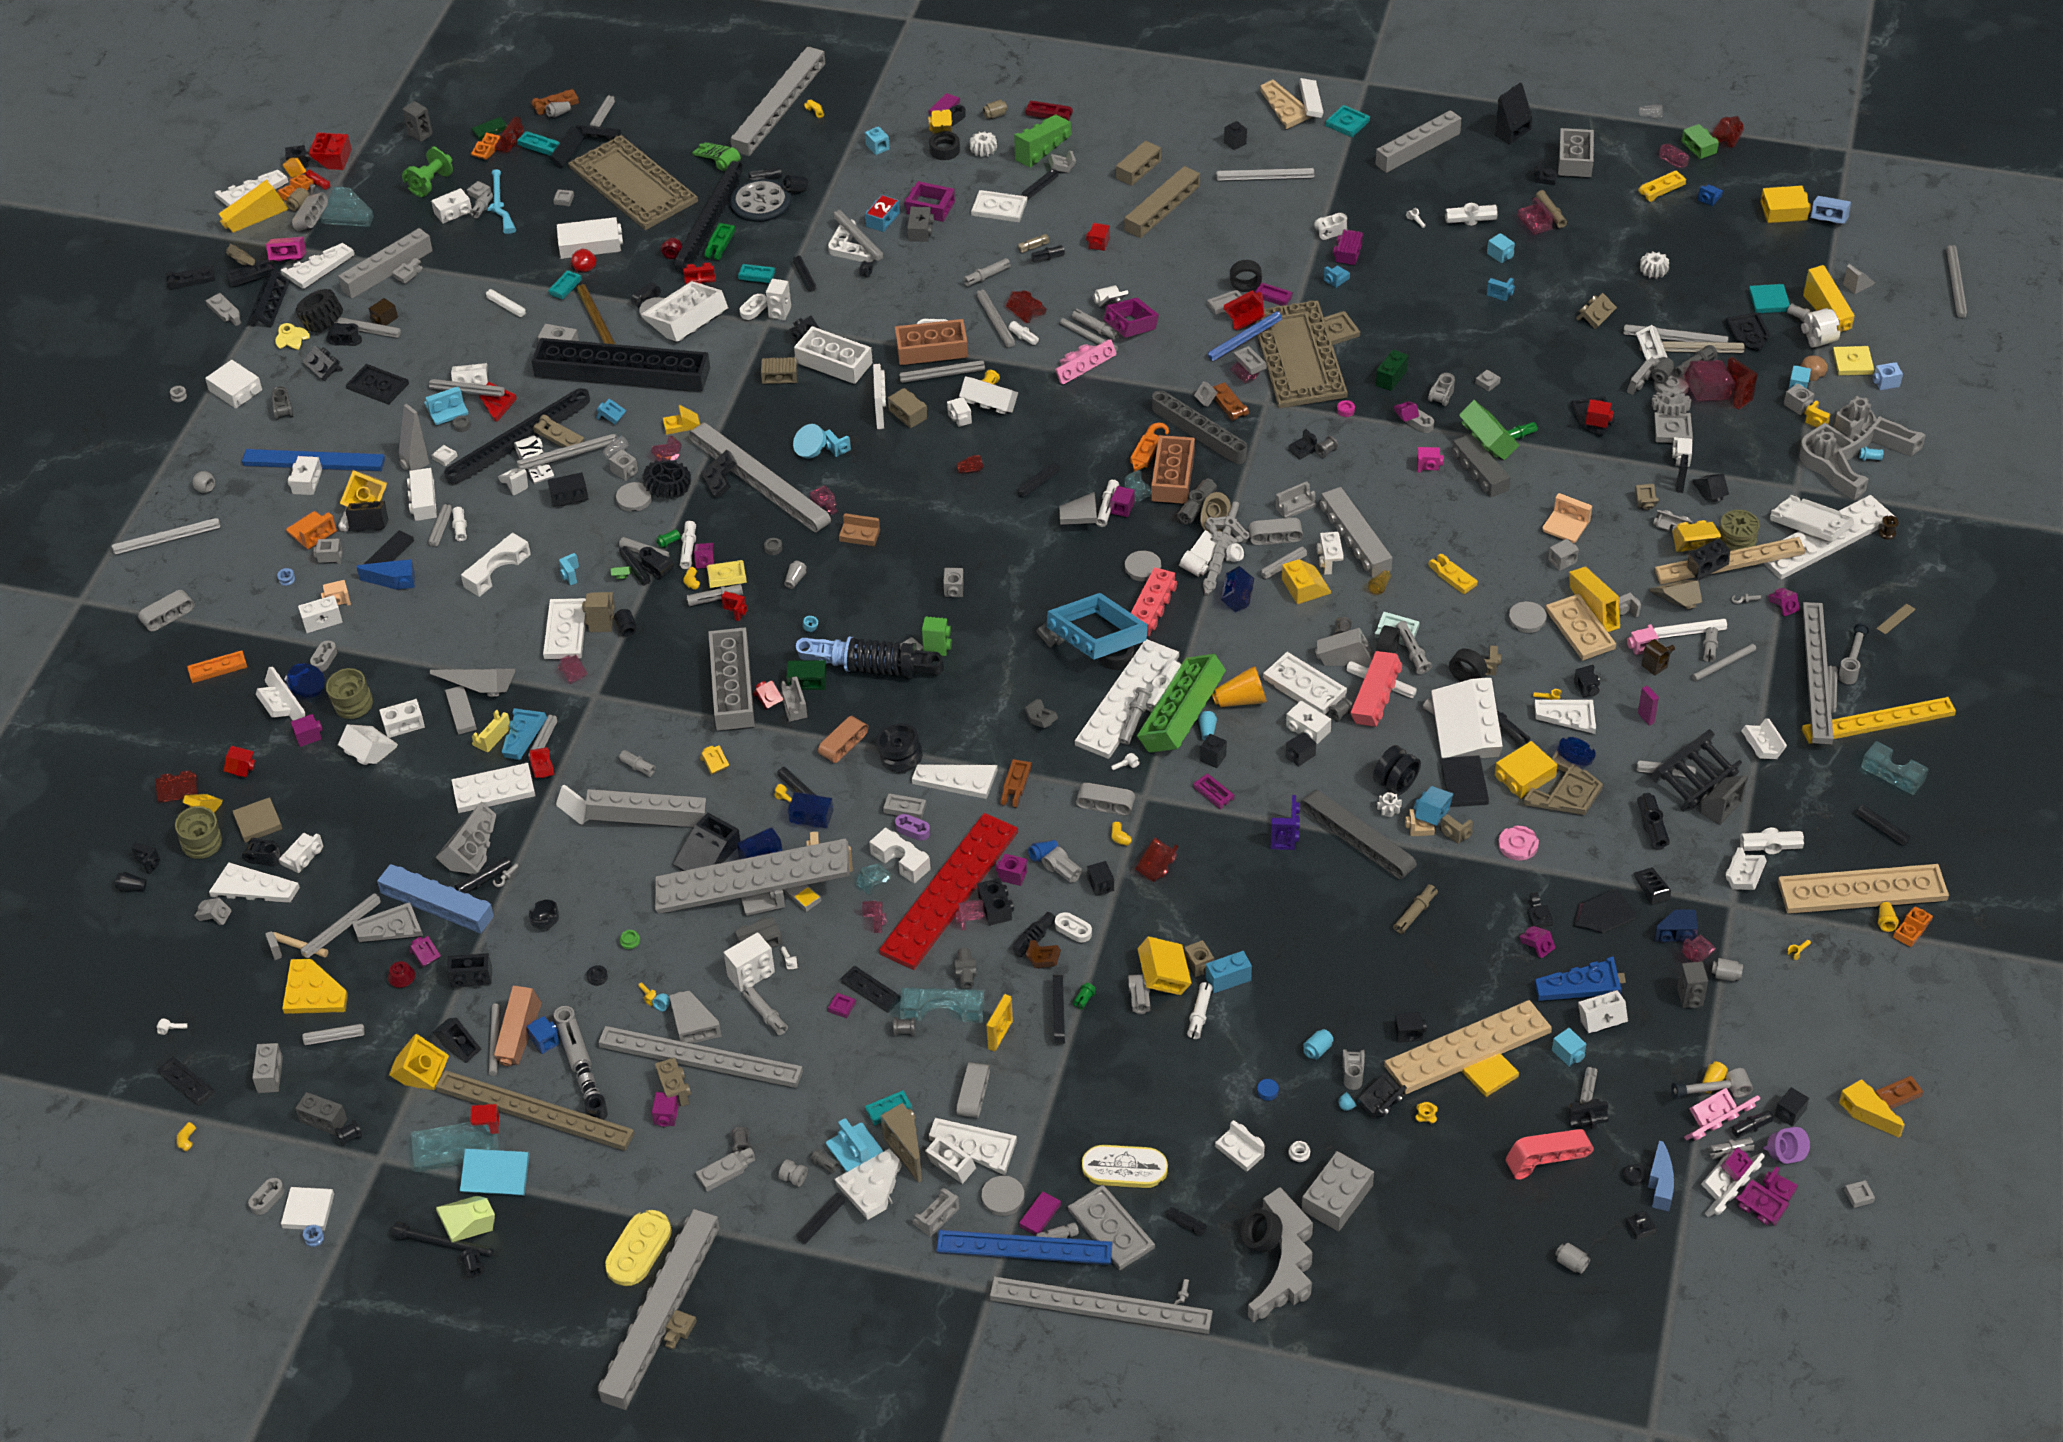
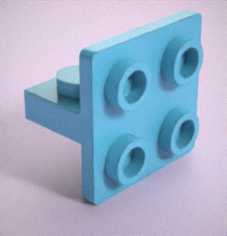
M459 386L425 397V406L435 425L451 421L457 416L468 415Z
M846 1118L838 1122V1135L826 1141V1146L846 1172L883 1152L863 1123L852 1127Z

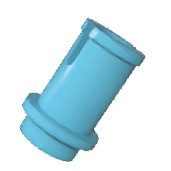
M1865 446L1860 448L1859 458L1863 459V461L1866 459L1882 461L1883 449H1869Z

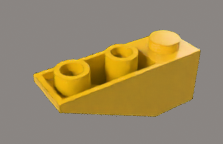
M1861 1079L1842 1090L1839 1104L1853 1118L1898 1138L1901 1137L1905 1124L1888 1107V1104L1875 1094L1871 1086Z

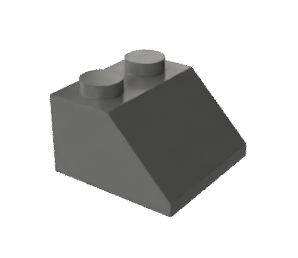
M1746 775L1727 777L1721 783H1716L1712 792L1702 798L1700 813L1721 825L1743 802L1748 777Z

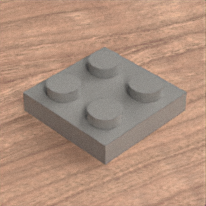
M1662 412L1654 413L1656 442L1673 443L1674 437L1690 438L1693 440L1691 413H1680V415L1676 413L1673 415Z

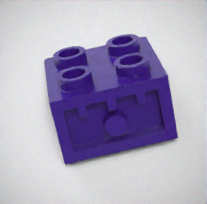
M1292 795L1291 818H1272L1271 849L1295 850V842H1299V830L1296 829H1300V817L1296 814H1300V802H1296V795Z

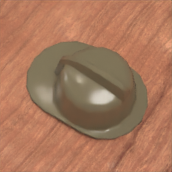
M1214 492L1209 494L1202 505L1200 522L1204 530L1211 533L1210 530L1205 527L1209 517L1217 518L1229 515L1230 501L1223 493Z

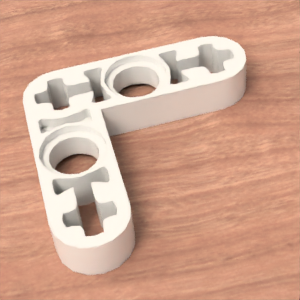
M840 224L829 242V253L833 256L850 260L872 262L875 258L862 245L850 243L853 236Z

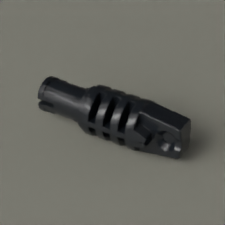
M1046 912L1038 922L1032 923L1019 936L1013 945L1015 955L1022 957L1026 954L1031 940H1035L1038 944L1045 937L1047 929L1055 923L1054 914Z

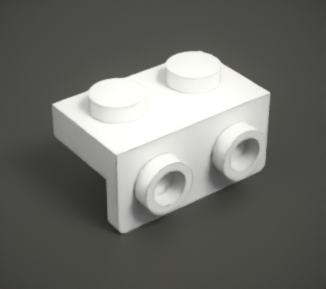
M1339 532L1320 533V543H1317V554H1321L1319 556V565L1323 567L1324 575L1332 574L1333 561H1343Z
M1764 719L1760 726L1745 725L1741 730L1759 758L1777 759L1787 746L1770 719Z
M1738 847L1735 855L1732 857L1731 865L1726 871V879L1729 881L1731 888L1755 890L1766 864L1765 856L1745 855L1743 848Z

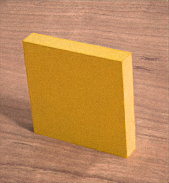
M1004 994L987 1023L988 1049L994 1052L1013 1022L1012 998L1009 995Z
M1500 1053L1463 1068L1461 1071L1485 1097L1519 1077V1072Z

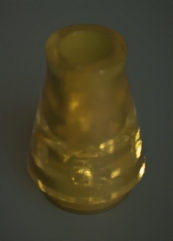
M1384 570L1370 579L1369 591L1375 595L1382 594L1391 579V574Z

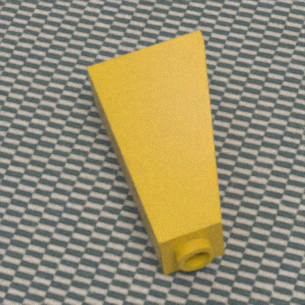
M266 179L219 213L222 218L220 222L225 229L229 227L234 233L284 212L288 207Z
M1821 265L1809 269L1803 296L1816 311L1828 308V310L1832 309L1835 312L1839 321L1837 331L1843 332L1852 329L1855 315L1825 266Z
M1586 566L1570 571L1569 581L1575 595L1580 594L1607 632L1619 629V596Z

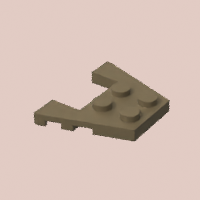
M1558 749L1551 759L1558 764L1557 769L1566 772L1551 795L1531 788L1524 799V805L1586 815L1601 792L1603 783L1586 770H1581L1576 766L1574 760L1566 758L1564 752Z

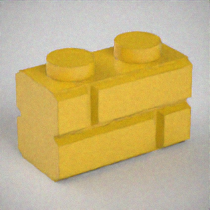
M932 111V116L928 117L929 131H933V135L942 131L952 132L951 111Z

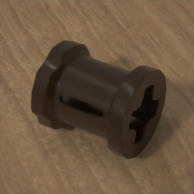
M1895 516L1883 517V526L1879 530V535L1883 539L1891 540L1895 538V528L1899 524Z

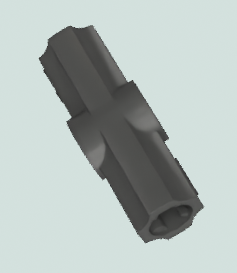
M1209 478L1203 480L1197 489L1190 492L1189 499L1177 514V518L1180 519L1181 523L1186 525L1192 523L1198 513H1201L1206 497L1217 489V485L1213 480Z

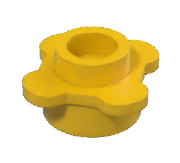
M1429 1102L1417 1105L1418 1114L1416 1115V1120L1418 1122L1429 1121L1430 1123H1435L1437 1121L1435 1113L1438 1108Z

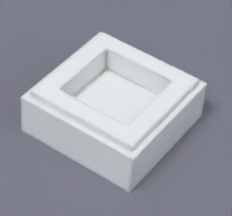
M445 445L432 454V459L443 466H447L457 457V452Z

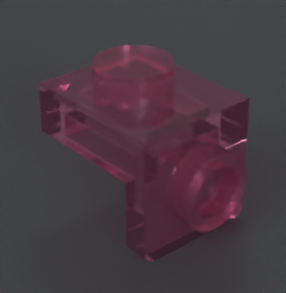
M1238 361L1230 369L1244 383L1249 379L1253 381L1259 375V372L1251 375Z
M669 436L667 444L652 446L651 453L659 461L662 459L665 461L669 459L676 460L678 459L682 444L675 437Z
M568 655L560 660L561 663L558 669L563 671L570 684L587 676L588 673L577 655L572 657Z
M982 900L958 903L959 911L955 912L957 924L961 923L962 930H966L965 921L984 918Z
M863 901V916L873 917L874 933H882L883 925H886L887 914L883 913V903Z
M1699 935L1692 941L1689 938L1684 940L1682 949L1686 958L1693 962H1701L1715 951V947L1702 935Z

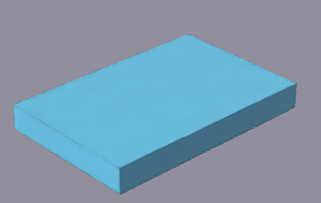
M465 1149L460 1191L465 1193L525 1196L530 1153Z

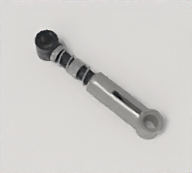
M561 1006L554 1012L556 1028L563 1043L570 1067L573 1072L577 1073L576 1077L581 1092L584 1094L586 1113L589 1116L605 1120L608 1115L604 1096L598 1092L599 1089L595 1087L594 1075L590 1073L591 1060L574 1010L569 1006ZM570 1033H572L574 1039L572 1042L569 1036Z

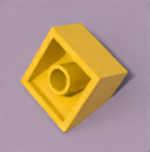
M1706 520L1697 521L1695 524H1688V522L1679 523L1672 531L1676 552L1696 550L1721 538L1720 532L1714 523L1706 522Z
M1300 559L1282 564V581L1297 604L1331 594V590L1315 566Z

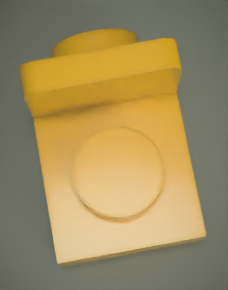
M719 745L703 749L700 759L705 762L711 775L729 767V763Z

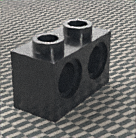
M1720 538L1688 553L1687 568L1697 579L1707 576L1729 565L1730 549Z
M1000 878L977 883L978 898L988 925L991 926L1012 920L1014 905L1012 900L1007 898L1009 893L1006 884L1003 885Z

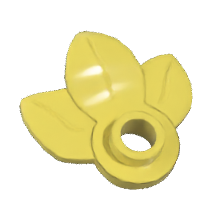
M285 323L279 327V335L275 341L279 349L288 345L293 349L299 350L301 340L310 339V335L304 328L294 327L292 324Z

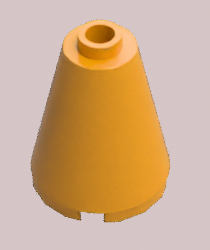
M1255 666L1215 689L1216 693L1212 694L1215 705L1219 704L1220 707L1267 702Z

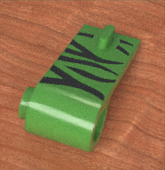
M711 143L699 144L700 147L692 152L695 156L715 159L717 168L722 171L727 170L731 161L741 160L740 154L735 148Z

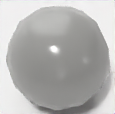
M200 471L193 477L192 484L199 493H209L215 487V479L211 473Z

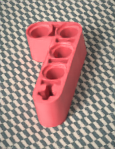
M1582 1129L1524 1137L1515 1142L1506 1157V1163L1515 1179L1520 1180L1528 1177L1536 1165L1584 1158L1593 1152L1594 1147Z

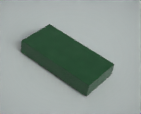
M501 117L473 127L472 133L481 141L486 133L496 135L508 130V126Z

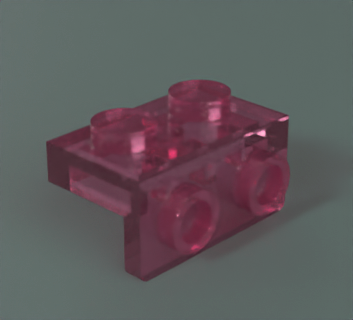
M1537 197L1533 198L1531 206L1518 210L1517 216L1534 235L1552 229L1553 214L1547 210Z

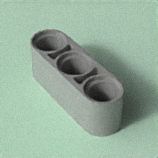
M317 193L305 199L292 220L296 231L312 228L328 205V198L324 193Z
M1297 518L1253 521L1248 527L1251 543L1254 545L1298 542L1303 538L1301 522Z
M177 590L142 609L139 612L138 618L149 631H155L192 611L195 603L184 590Z
M1083 783L1080 786L1076 804L1083 809L1129 815L1133 807L1135 794L1127 789Z
M968 1063L958 1099L957 1115L979 1118L989 1080L990 1065Z

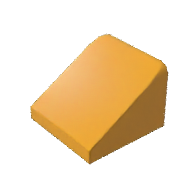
M290 158L283 163V167L290 177L306 172L298 158Z

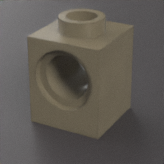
M1202 940L1185 947L1186 962L1194 976L1205 975L1206 963L1214 961V957Z

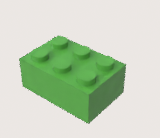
M1475 400L1459 414L1463 419L1461 423L1468 430H1471V434L1478 441L1480 440L1482 442L1481 445L1496 458L1500 456L1503 460H1506L1520 446L1497 419Z

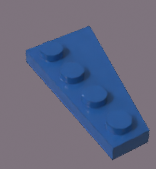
M1609 957L1606 961L1600 963L1598 961L1589 963V966L1580 969L1575 967L1570 969V972L1563 974L1558 972L1535 979L1538 1001L1600 996L1617 990L1621 994L1614 957Z

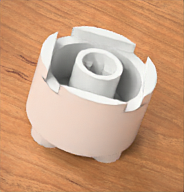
M1828 308L1806 314L1801 329L1807 335L1810 347H1819L1836 342L1840 337V331H1837L1839 321L1832 309L1828 310Z

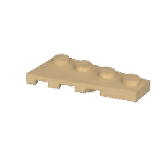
M1274 80L1260 85L1261 93L1286 129L1312 117L1306 115L1305 107L1299 100Z

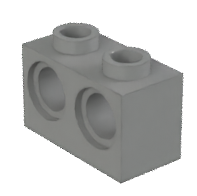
M278 1043L257 1044L253 1081L258 1093L279 1092L283 1056Z

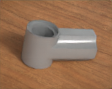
M1057 846L1042 858V863L1048 871H1056L1070 883L1076 882L1082 874V869L1068 858L1067 853L1061 847Z
M1143 974L1128 975L1132 1010L1137 1014H1145L1147 1011H1150V988L1146 987Z

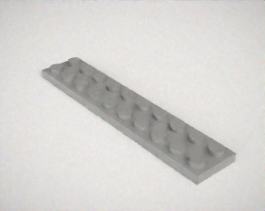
M845 838L656 876L655 910L660 914L850 876L848 841Z

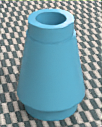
M1204 711L1200 714L1198 722L1202 740L1205 741L1209 734L1214 735L1217 717L1211 711Z

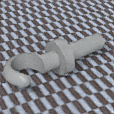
M1745 594L1746 596H1741V599L1738 601L1734 600L1736 597L1734 595L1731 599L1734 604H1740L1742 601L1749 603L1750 600H1761V595L1748 596V594Z
M515 863L508 871L504 870L502 872L503 875L500 877L502 883L496 884L495 880H493L494 886L502 887L505 884V879H510V875L519 866Z
M1184 1279L1182 1290L1177 1295L1180 1298L1175 1301V1305L1184 1303L1185 1299L1188 1298L1189 1294L1186 1292L1189 1280Z

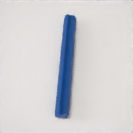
M1278 311L1274 312L1209 351V359L1215 361L1282 320L1281 314Z

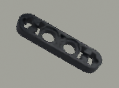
M1053 975L1055 1044H1065L1063 975Z

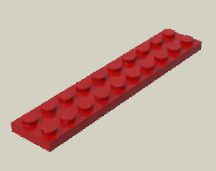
M984 813L879 949L880 955L915 970L977 888V883L984 879L1018 834V827Z

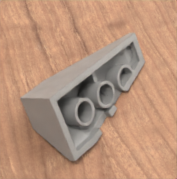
M405 404L403 407L399 444V463L404 470L407 469L410 472L425 467L429 464L418 413L408 404Z
M515 669L430 670V674L480 693H488V696H499V692L507 691L515 674Z
M481 802L435 858L450 871L469 874L478 873L487 860L486 852L490 846L489 838L493 832L496 814Z

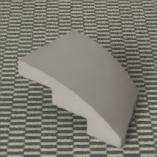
M1090 493L1059 506L1060 525L1097 523L1095 493Z

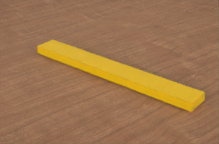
M1949 697L1832 719L1833 739L1955 716L1956 710ZM1811 724L1803 725L1802 731L1808 743L1811 744Z

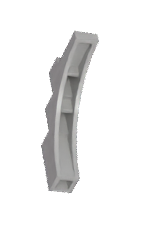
M1281 1187L1263 1198V1209L1277 1214L1282 1221L1283 1230L1279 1241L1281 1258L1271 1283L1260 1296L1248 1305V1317L1253 1322L1259 1318H1265L1271 1310L1283 1306L1287 1300L1295 1305L1300 1301L1304 1302L1311 1295L1312 1282L1303 1272L1312 1264V1251L1303 1242H1306L1312 1236L1313 1222Z

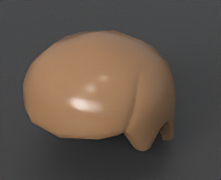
M1816 355L1804 358L1800 367L1811 368L1809 377L1811 381H1817L1821 376L1824 377L1828 369L1826 361Z

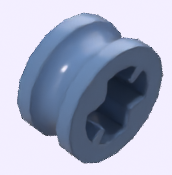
M289 568L281 569L277 574L282 585H290L295 581L294 572Z
M310 1225L304 1229L303 1238L308 1246L316 1247L324 1241V1235L320 1226ZM313 1233H317V1236H316V1237H315V1236H314V1238H310V1237H309L310 1235L313 1236Z

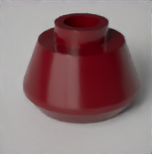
M669 238L661 245V252L666 258L674 260L682 248V243L676 238Z
M396 962L389 969L388 982L397 988L407 987L414 981L415 971L406 962Z

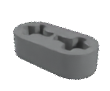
M1419 409V416L1417 418L1406 421L1407 424L1423 433H1429L1434 428V419Z
M327 640L322 642L311 657L310 663L315 672L325 671L335 658L337 649L333 641Z
M268 1179L250 1197L248 1204L253 1214H265L282 1197L284 1187L280 1179Z

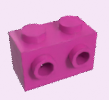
M304 237L271 239L266 244L269 260H299L306 254Z

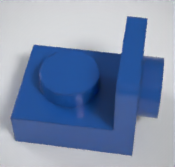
M1709 184L1706 187L1701 186L1699 188L1698 200L1713 206L1722 196L1723 190Z

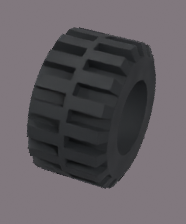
M322 289L310 293L297 304L295 309L304 327L309 331L327 328L335 323L343 313V307L331 289Z

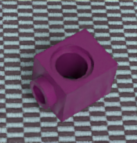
M1004 853L1002 860H999L996 865L998 878L1002 882L1022 886L1028 872L1027 859Z
M656 1092L652 1109L654 1125L661 1127L675 1126L679 1109L677 1095L667 1098L664 1092Z

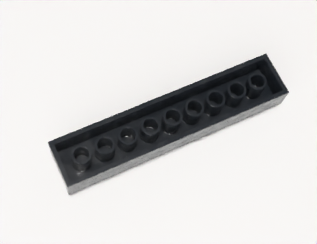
M540 338L532 358L534 376L693 391H703L710 371L708 352Z

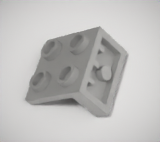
M783 890L741 897L747 916L785 907Z

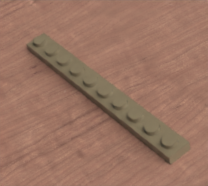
M445 1070L436 1085L438 1092L479 1105L497 1104L498 1110L624 1151H626L635 1135L634 1129Z

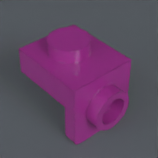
M1779 588L1774 593L1768 595L1769 602L1781 606L1782 615L1784 616L1800 610L1796 592L1786 588Z
M1533 926L1519 936L1522 944L1535 947L1540 958H1543L1555 949L1551 933L1548 930Z

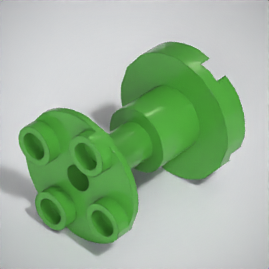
M434 146L426 153L429 162L428 166H422L421 168L409 166L402 172L404 183L407 182L410 186L408 189L419 197L426 196L431 192L432 185L430 181L434 178L433 174L435 172L442 176H449L453 172L452 158Z

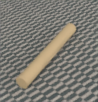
M274 932L276 940L298 949L308 944ZM321 948L314 954L326 957L328 950Z

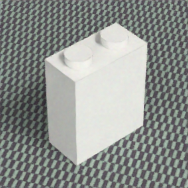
M230 360L205 378L209 391L234 408L239 407L262 391L259 377L233 360Z

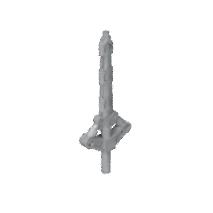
M1238 502L1232 503L1228 516L1209 517L1205 523V527L1214 535L1213 540L1217 543L1213 552V559L1208 567V577L1203 582L1204 595L1206 596L1216 587L1217 583L1215 580L1217 575H1220L1227 547L1234 543H1246L1250 537V533L1235 519L1239 508Z

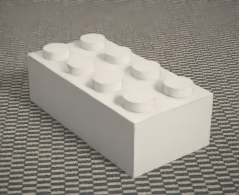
M811 327L794 347L795 358L798 364L853 384L860 379L873 363L871 347L815 327Z

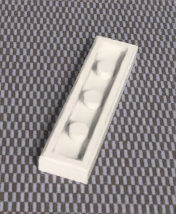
M1301 78L1299 84L1306 115L1322 118L1323 109L1316 81Z

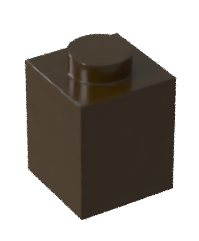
M385 298L369 308L372 323L387 326L398 318L395 305Z

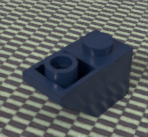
M1674 910L1656 926L1654 941H1696L1698 932L1696 911Z

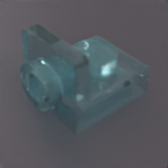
M1139 470L1125 477V488L1135 490V500L1137 502L1152 495V489L1141 479V472Z
M879 863L861 868L856 883L864 892L872 894L874 886L889 881L891 874Z

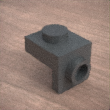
M1047 622L1036 630L1050 648L1055 644L1059 646L1065 641L1047 628Z
M1036 699L1025 707L1030 724L1046 728L1058 719L1055 711L1044 708L1041 699Z

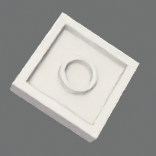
M291 1187L281 1221L282 1228L305 1229L310 1225H318L325 1231L334 1197L333 1189Z

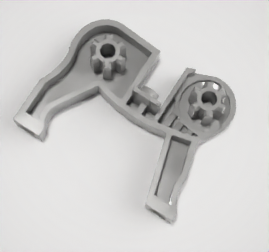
M1855 396L1853 400H1850L1849 405L1842 407L1837 412L1834 428L1824 423L1805 435L1802 439L1799 453L1801 462L1807 468L1824 476L1831 486L1853 500L1866 492L1868 478L1854 473L1847 460L1859 454L1860 448H1864L1870 442H1874L1908 456H1913L1923 448L1926 436L1922 432L1909 430L1881 416L1876 419L1874 413L1870 410L1871 404L1868 403L1869 400L1866 397L1863 399Z

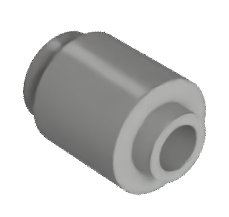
M1718 958V962H1713L1712 974H1715V978L1733 982L1741 980L1743 964H1738V961Z
M1570 1243L1561 1244L1555 1254L1557 1262L1575 1273L1579 1272L1582 1274L1590 1262V1258L1587 1257L1585 1252Z

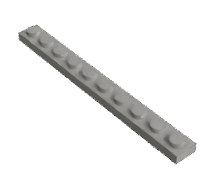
M1803 602L1812 743L1832 744L1833 729L1823 603Z
M605 1026L598 1042L601 1048L664 1061L675 1058L678 1064L797 1088L803 1073V1067L608 1026Z
M994 1277L990 1293V1300L1205 1334H1209L1212 1320V1310Z

